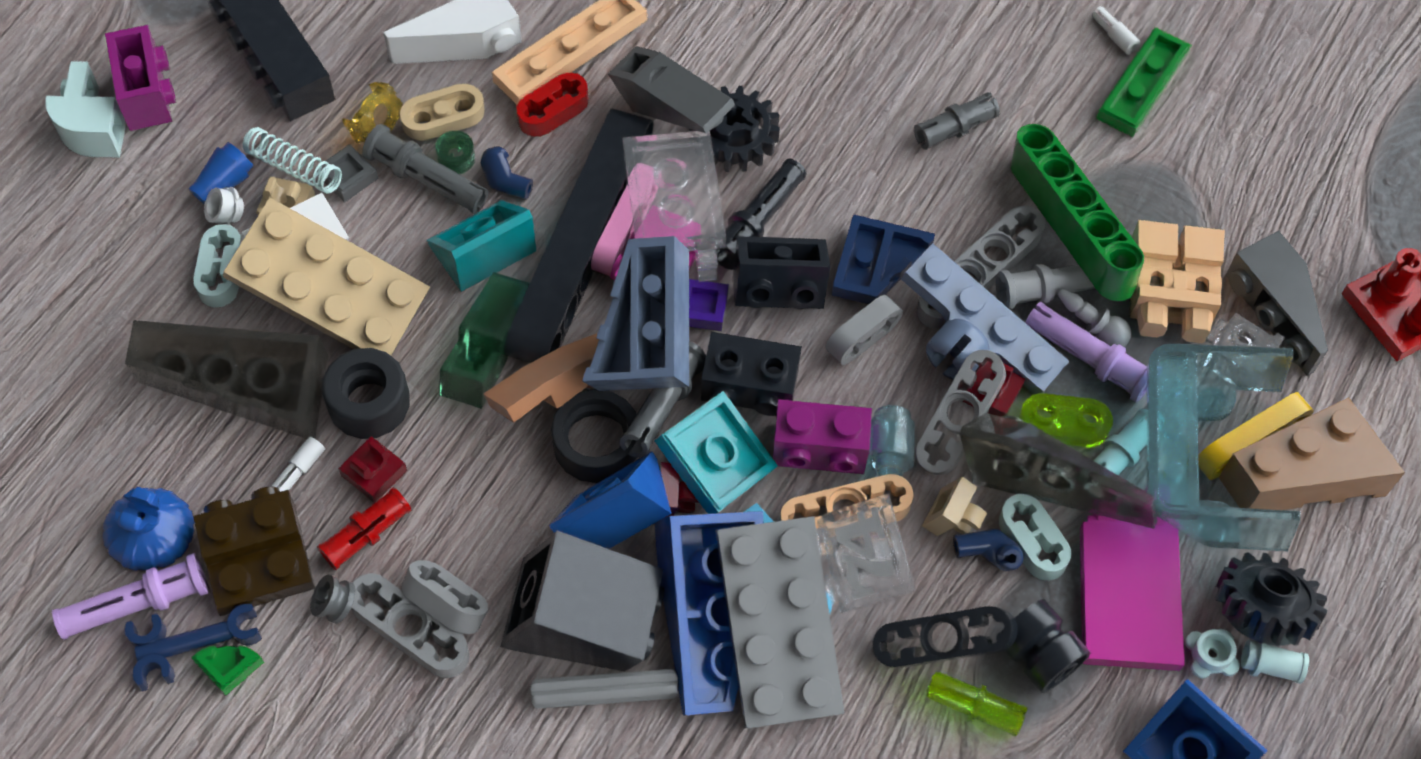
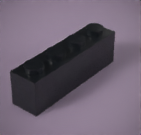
M279 0L208 1L219 24L227 23L229 28L226 29V32L237 52L244 50L247 54L244 59L254 79L257 81L262 78L266 83L263 89L272 107L275 110L281 107L290 122L336 100L328 72Z

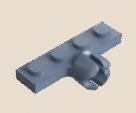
M933 243L901 278L903 282L936 309L945 319V324L926 346L927 357L935 368L949 353L955 358L953 363L943 373L945 377L954 380L965 359L971 353L977 350H989L996 353L1004 364L1014 368L1013 373L1025 378L1023 386L1038 397L1069 363L1068 359ZM975 364L972 370L975 372L979 365Z

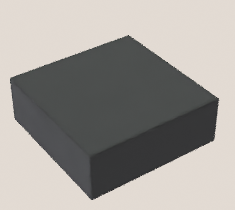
M350 144L326 160L329 164H333L341 170V182L333 192L344 203L378 179L377 170ZM334 170L329 172L328 177L324 181L326 185H329L333 180Z

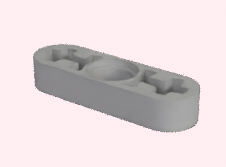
M977 350L965 359L920 438L916 448L917 460L929 473L945 475L956 468L1000 391L1006 378V370L1001 358L996 353L989 350ZM987 361L992 362L991 369L996 374V377L993 380L985 378L978 388L979 394L986 395L982 402L972 393L959 390L963 383H966L970 389L973 387L977 379V375L972 370L975 364L984 366ZM966 400L974 406V417L968 424L959 426L949 420L948 410L955 401ZM940 423H943L949 431L963 435L959 443L950 437L945 447L950 458L947 462L938 460L935 465L930 464L931 456L926 450L930 444L936 447L940 445L945 434L936 430Z
M373 573L364 574L352 582L355 587V597L351 609L360 621L438 677L452 678L465 670L469 663L470 654L466 639L461 633L447 628L411 602L401 589L381 575ZM379 590L381 602L390 609L386 617L383 609L375 603L369 602L363 607L364 602L361 595L365 592L373 595ZM413 614L421 618L422 627L415 635L404 637L395 632L396 622L402 616ZM431 633L434 642L441 647L448 649L452 644L455 645L454 650L457 657L454 660L445 657L438 662L439 657L435 647L427 642Z

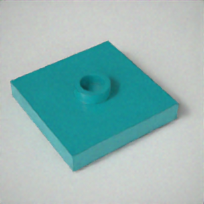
M724 391L654 440L707 514H717L778 467L777 463Z

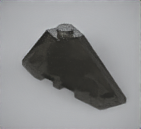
M985 413L962 426L959 435L973 484L1013 494H1028L1037 500L1155 529L1158 520L1155 497L1032 424L1011 415L1000 417Z

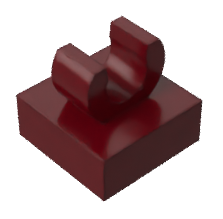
M987 361L984 366H980L976 373L977 379L971 389L968 387L967 389L980 402L986 396L979 394L978 388L985 378L993 380L996 377V374L991 369L992 362ZM1004 364L1006 370L1005 381L987 412L988 415L1004 422L1025 382V378L1013 373L1014 368ZM963 400V401H962V402H964V403H966V404H968V405L974 407L969 401H966V400Z
M372 436L338 468L345 480L374 503L407 472L405 462Z
M661 462L659 467L672 513L666 517L674 516L676 511L694 513L695 503H699L684 481L679 482V474L670 463Z

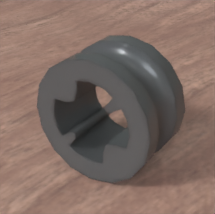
M329 574L325 575L318 582L313 592L310 603L311 614L319 618L326 616L328 621L335 624L342 622L348 615L354 601L355 587L353 583L345 580L339 582L337 577Z

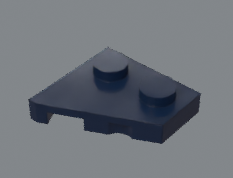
M853 214L831 295L864 304H870L879 296L886 295L901 280L904 273L932 245L935 233Z

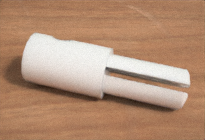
M1098 7L1097 10L1113 26L1110 27L1095 11L1092 17L1108 32L1107 35L1125 54L1133 53L1139 47L1140 40L1122 22H1117L1104 7Z
M309 436L288 461L289 465L271 486L279 488L280 491L290 490L302 474L305 475L320 457L325 447L319 441Z

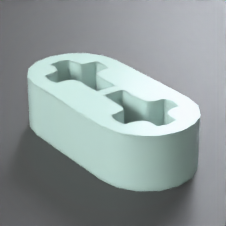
M221 224L209 228L203 234L200 242L193 278L194 287L201 301L210 307H223L230 304L236 298L239 290L238 285L223 278V272L240 246L241 240L238 230L230 225ZM223 242H230V245L224 247L222 258H219L216 249L221 248ZM217 273H220L223 283L218 284L216 290H210L208 286L215 284Z
M1028 494L1011 496L1005 501L999 516V526L1002 533L1020 546L1024 555L1023 564L1034 577L1049 581L1059 578L1064 573L1071 559V548L1067 540L1036 498ZM1015 510L1020 515L1028 513L1031 516L1028 527L1022 520L1017 522L1012 520ZM1041 547L1046 553L1054 551L1057 554L1054 565L1049 559L1043 561L1038 559L1042 550Z

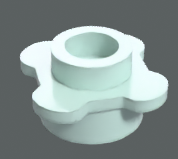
M1211 629L1202 634L1198 631H1193L1187 636L1185 645L1192 652L1194 662L1191 665V671L1195 676L1205 679L1210 674L1223 673L1226 676H1233L1237 673L1240 663L1235 658L1237 652L1236 644L1229 631L1225 629ZM1214 650L1217 656H1209L1208 651Z

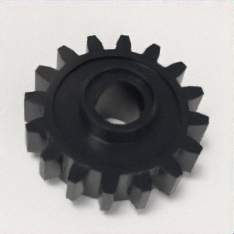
M1247 552L1244 553L1242 560L1233 557L1230 559L1228 566L1224 567L1216 584L1219 590L1215 599L1222 603V614L1244 636L1271 646L1290 644L1296 646L1299 645L1302 637L1309 641L1313 638L1328 610L1324 608L1327 596L1316 593L1320 586L1319 582L1313 580L1306 581L1303 578L1306 570L1303 568L1290 569L1288 567V559L1282 558L1279 563L1272 562L1268 553H1263L1260 560H1256L1253 555Z

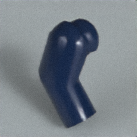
M494 146L486 149L482 154L480 163L490 188L527 200L533 188V179L511 172L507 160L509 154L504 148Z

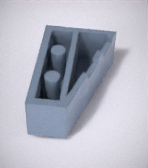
M675 236L629 239L610 294L613 299L605 323L600 325L596 337L599 342L591 366L586 368L582 381L598 391L689 387V249Z

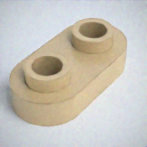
M456 84L413 97L406 101L400 110L402 128L410 138L424 141L472 127L479 123L484 116L483 95L475 86ZM462 109H468V110L463 111V112H458V111H460V110H462Z

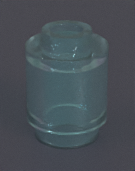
M895 405L882 406L874 412V417L871 419L870 450L867 465L880 476L887 474L902 476L914 466L915 422L911 419V413L906 408Z

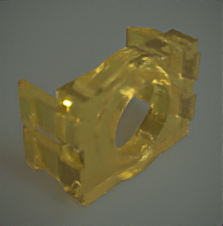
M376 81L369 84L373 93L366 97L361 108L353 116V120L341 119L356 143H365L369 133L376 127L374 111L379 104H383L387 108V117L384 125L390 128V132L400 118V110L403 103L400 98L396 97L397 93L388 83Z

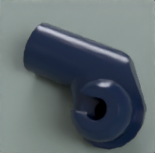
M990 529L953 535V546L957 558L981 555L1003 571L1016 570L1023 563L1024 555L1020 546L1000 530Z

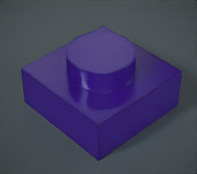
M689 279V327L722 331L729 284Z

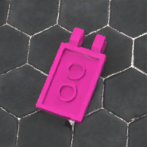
M1099 483L1097 492H1094L1092 496L1093 516L1088 515L1087 522H1083L1080 527L1082 643L1091 652L1083 664L1180 671L1185 664L1178 528H1174L1173 521H1165L1167 511L1165 487L1146 486L1144 496L1141 495L1139 498V519L1117 517L1119 509L1118 484Z

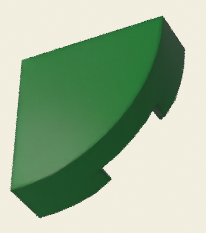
M210 646L191 657L194 663L225 696L264 663L258 653L245 646Z

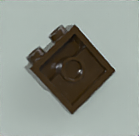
M274 486L263 487L251 494L252 500L234 505L229 500L213 501L204 507V513L193 516L202 559L207 566L215 607L220 616L230 614L233 609L243 604H251L254 607L315 589L296 507L288 489L280 491L279 488Z

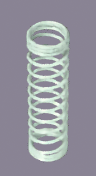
M259 127L250 129L243 139V149L247 154L261 159L273 167H277V169L284 171L288 175L299 178L302 182H307L310 186H315L316 189L326 194L335 191L341 182L342 173L339 167L329 164L327 161L322 162L319 157L314 158L313 154H306L305 150H299L297 146H291L289 142H283L281 138H276L273 134L269 135L267 131ZM256 132H259V133L254 137V139H253V142H252V151H250V149H249L250 139H251V137H252ZM261 134L260 144L254 150L255 141L257 137ZM269 137H272L274 140L267 149V155L262 156V152L268 145ZM276 141H280L281 145L277 148L274 159L270 160L269 155L275 150ZM284 145H288L289 148L284 153L282 162L278 164L277 159L281 156ZM295 149L297 152L292 156L290 166L285 168L284 163L289 159L291 150ZM302 152L304 156L299 161L297 170L293 171L292 167L297 162L299 153ZM310 156L312 160L308 163L305 174L300 175V170L304 167L307 157ZM318 160L320 164L315 168L313 177L308 179L307 174L312 170L314 161ZM334 170L333 180L324 187L323 183L328 177L329 172Z

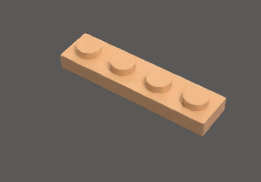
M598 0L492 71L493 82L518 105L524 96L558 75L573 72L646 22L647 10L636 0Z

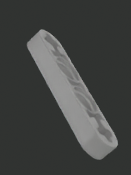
M1031 206L1015 207L954 262L967 273L975 275L979 283L986 290H989L995 285L996 275L999 271H1010L1039 244L1045 229L1044 216L1039 210ZM1028 224L1032 227L1031 230L1026 228L1016 237V241L1012 239L1017 225L1023 227ZM991 246L1000 247L1007 253L1008 257L1003 261H993L985 255L984 250ZM920 296L916 311L918 319L928 328L940 329L945 324V319L937 310L932 311L930 304Z

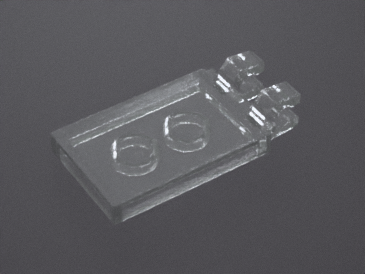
M691 131L624 137L623 152L634 239L675 236L689 251H695L699 282L717 280L716 268L718 262L716 249L726 248V233L710 131L707 134Z

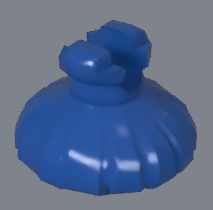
M133 488L123 495L121 499L115 501L109 509V514L106 515L103 523L102 538L104 546L108 549L109 556L125 568L134 571L164 568L182 557L188 549L189 543L192 542L195 533L193 513L189 509V505L174 494L173 491L163 488Z

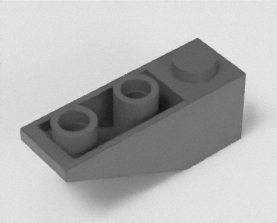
M635 46L608 73L632 112L705 134L716 128L723 121L724 116L735 106L732 98L658 51Z
M1277 231L1237 252L1225 276L1229 280L1233 291L1237 295L1242 296L1254 310L1260 324L1265 329L1270 330L1281 343L1287 357L1293 363L1298 364L1308 376L1315 372L1326 355L1328 348L1307 263L1282 233Z

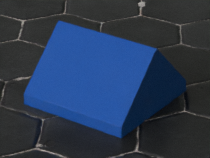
M653 451L577 494L549 525L553 533L560 531L610 549L672 514L659 463Z
M1188 679L1123 750L1131 759H1261L1268 751Z

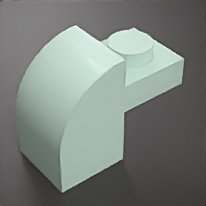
M71 61L68 77L61 82V96H46L47 112L62 142L70 150L83 156L120 157L126 121L116 97H98L99 86L89 63Z

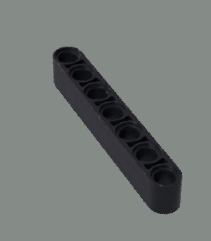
M611 108L510 326L504 347L506 356L532 363L562 346L594 273V270L591 269V261L595 247L633 172L638 165L642 164L652 139L654 120Z

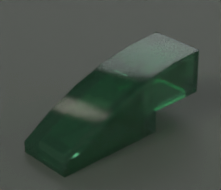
M493 272L461 322L458 341L440 368L439 396L480 409L483 408L486 402L483 394L495 386L509 357L504 353L505 341L514 317L530 285L529 282Z

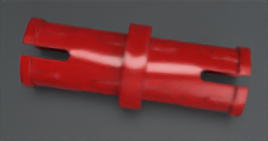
M392 487L387 494L362 513L356 511L349 516L351 522L323 544H319L317 549L326 562L334 570L340 568V565L367 544L373 546L379 542V535L405 514L410 513L412 509L403 495L396 488Z

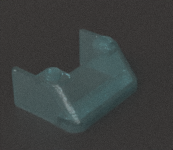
M1164 344L1157 347L1151 353L1147 367V501L1151 511L1157 517L1208 547L1288 552L1301 521L1300 511L1232 508L1220 501L1199 500L1198 421H1220L1228 417L1235 406L1236 390L1282 392L1293 359V348Z

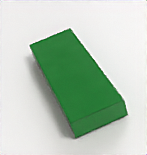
M1154 27L1100 107L1096 119L1134 137L1188 55L1191 44Z

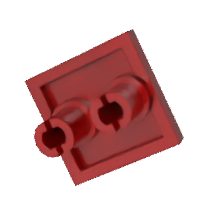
M1404 248L1397 253L1394 261L1347 284L1341 293L1396 362L1421 349V254L1417 249Z

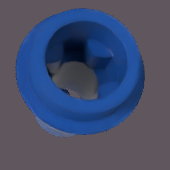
M227 142L222 148L216 147L201 173L188 189L205 205L207 195L213 188H234L249 178L248 172L254 166L239 149Z

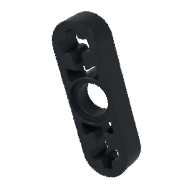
M984 606L892 622L883 625L876 632L873 639V651L876 658L882 664L895 668H907L998 653L1007 650L1015 642L1018 632L1017 623L1008 611L994 606ZM993 616L995 622L1004 624V631L999 632L996 636L997 642L993 643L991 637L974 636L970 637L974 646L968 649L969 632L963 622L964 619H969L968 627L974 629L989 625L988 617ZM943 623L951 624L957 632V642L947 652L939 651L932 641L933 631L938 625ZM917 627H921L920 636L916 630ZM897 632L899 638L909 640L920 638L922 647L904 648L900 652L901 658L898 659L896 653L888 652L887 643L894 641V633ZM922 648L926 653L925 656H921Z

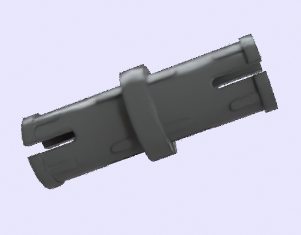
M986 92L967 103L950 105L945 108L946 112L939 116L916 124L914 126V134L919 144L922 143L921 147L925 150L954 136L960 138L969 133L968 130L974 126L998 117L1000 114L998 102L995 97L992 98L990 92Z

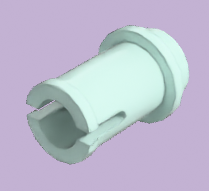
M1247 640L1241 655V667L1249 670L1251 676L1256 677L1263 673L1302 684L1308 672L1309 655L1303 652L1298 653L1265 643Z

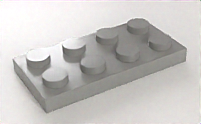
M814 516L717 530L716 538L744 728L749 729L845 714Z

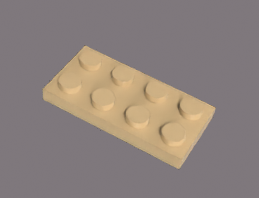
M271 197L267 200L223 272V278L352 349L374 348L387 352L389 355L393 354L430 289V286Z

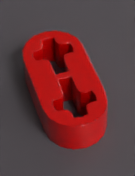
M572 72L563 73L524 96L517 105L518 126L521 131L533 137L543 136L584 111L589 103L588 83L585 78ZM567 91L570 94H574L577 92V96L572 97V95L565 94L563 96V92ZM534 112L536 115L543 114L544 117L538 118L535 115L529 117V113Z

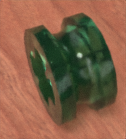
M449 131L441 135L436 141L435 151L438 163L458 174L465 173L472 168L476 155L472 138L467 133ZM457 148L458 152L462 150L463 154L454 157L453 153L449 155L448 151Z

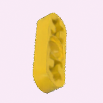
M1299 392L1292 393L1212 442L1197 455L1194 462L1209 480L1216 479L1220 476L1233 453L1311 416L1314 410Z

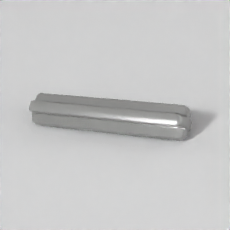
M673 669L535 679L531 683V701L533 707L537 709L674 699L678 694L677 674Z

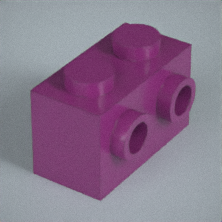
M148 25L105 33L116 100L129 130L133 131L172 122L169 105L176 103V97L170 78L164 79L163 75L164 71L170 70L164 46L155 45Z
M778 399L773 448L774 461L779 467L864 474L870 450L872 408Z

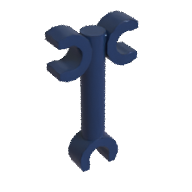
M243 604L237 606L231 611L226 621L166 637V625L158 614L151 615L153 628L145 636L138 635L137 627L132 620L126 622L124 628L125 635L134 646L137 659L132 672L133 680L142 692L148 690V683L146 681L148 673L154 669H161L164 680L167 684L174 683L175 672L166 659L168 657L235 639L241 645L247 646L258 643L262 640L258 628L240 630V626L245 620L257 617L253 605Z

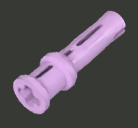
M1042 302L1036 305V309L1033 308L1025 322L1035 332L1096 369L1095 374L1099 380L1103 382L1109 380L1130 393V399L1136 403L1148 391L1159 372V368L1154 365L1147 367L1126 354V348L1119 344L1117 346L1113 344L1110 346L1070 320L1054 312Z
M192 553L187 555L186 561L159 571L156 568L146 570V573L142 574V580L98 594L67 607L52 610V617L59 636L65 640L69 636L115 621L149 607L162 611L169 608L170 602L195 593H198L200 596L209 594V587L202 565L197 555Z

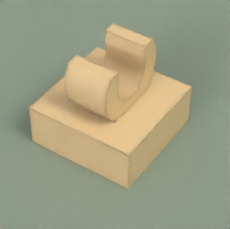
M270 176L263 191L257 215H259L269 197L291 208L314 197L313 186Z
M960 477L942 487L922 526L936 536L952 528L961 534L969 533L971 528L980 529L987 513L981 507L970 503L977 486Z

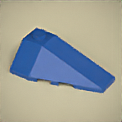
M763 511L669 516L654 523L657 565L664 569L660 585L664 588L663 603L683 715L730 712L734 709L738 692V681L716 531L764 523Z

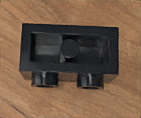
M737 236L732 275L735 306L824 309L830 273L826 239Z
M711 332L701 380V401L708 402L724 391L736 407L754 409L766 416H777L778 399L794 400L802 346Z

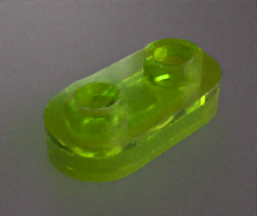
M1038 393L1025 400L1019 414L1018 423L1021 431L1028 438L1037 442L1095 447L1107 439L1113 426V415L1104 403L1096 399ZM1046 410L1051 414V417H1042L1037 411ZM1083 415L1093 416L1097 422H1088Z

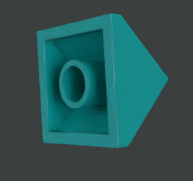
M503 200L426 240L461 292L537 251L533 217L530 210Z

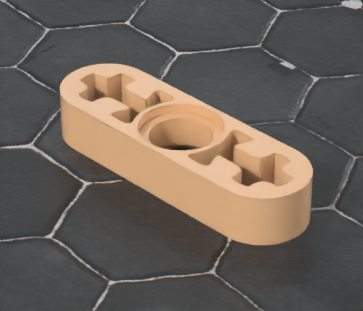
M887 474L792 498L784 504L781 510L780 521L794 519L795 513H801L803 518L814 516L818 541L836 537L835 528L859 521L858 516L849 520L838 517L833 510L836 502L844 499L853 501L859 507L860 512L864 511L865 519L872 517V513L868 512L870 503H874L873 508H878L882 525L900 521L907 516L913 501V489L911 484L902 476ZM890 490L894 497L901 496L897 506H892L889 500H882L884 491ZM820 506L825 507L826 525L823 524V515L819 516Z

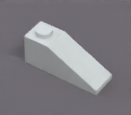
M454 0L383 32L388 56L393 64L486 59L499 52L508 51L514 45L522 42L519 15L508 0Z

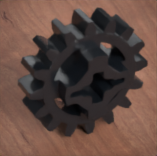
M739 85L735 93H729L726 86H721V92L732 98L735 106L724 116L723 121L716 128L709 131V134L688 129L689 145H695V155L697 158L708 155L709 167L712 168L718 162L724 163V172H729L732 164H738L742 172L747 171V162L752 161L758 166L763 165V154L772 156L775 143H779V113L772 112L771 100L759 102L760 92L757 90L748 96L744 94L743 86Z

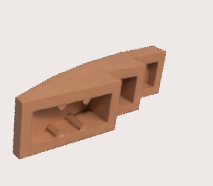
M598 333L558 348L522 367L486 391L483 395L489 406L515 423L543 400L558 409L584 388L595 389L582 380L586 368L591 366L599 342L596 339Z

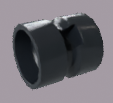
M1045 599L1033 603L1014 618L1018 629L1017 637L1013 645L1006 650L1014 661H1025L1024 673L1043 694L1068 678L1091 654L1073 631L1063 632L1061 630L1063 620Z

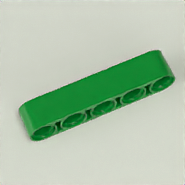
M1040 124L1022 126L1016 135L1010 165L1012 173L1096 290L1103 297L1113 301H1123L1131 298L1135 293L1144 263L1142 250L1055 134L1048 127Z

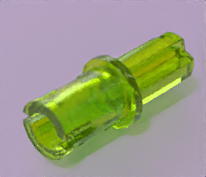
M941 672L933 674L926 690L928 699L968 715L967 721L973 723L976 719L1015 737L1018 735L1024 722L1025 716L1023 715L1027 713L1026 706L986 691V685L981 684L977 688Z

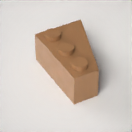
M1348 397L1233 453L1218 478L1244 515L1302 508L1307 503L1329 501L1330 504L1344 502L1347 498L1371 495L1372 498L1384 497L1405 474V471Z

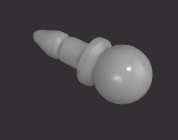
M1064 289L1059 291L1058 296L1070 312H1075L1079 319L1088 324L1086 331L1091 335L1095 334L1096 338L1110 346L1113 344L1118 346L1120 344L1125 347L1129 343L1131 329L1123 318L1110 316V311L1107 308H1103L1098 312L1090 303L1083 301V298L1078 294Z

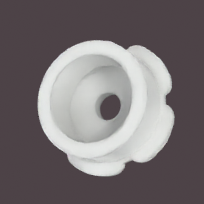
M233 187L213 188L207 195L204 206L207 221L218 225L225 224L231 226V222H238L244 210L243 200Z

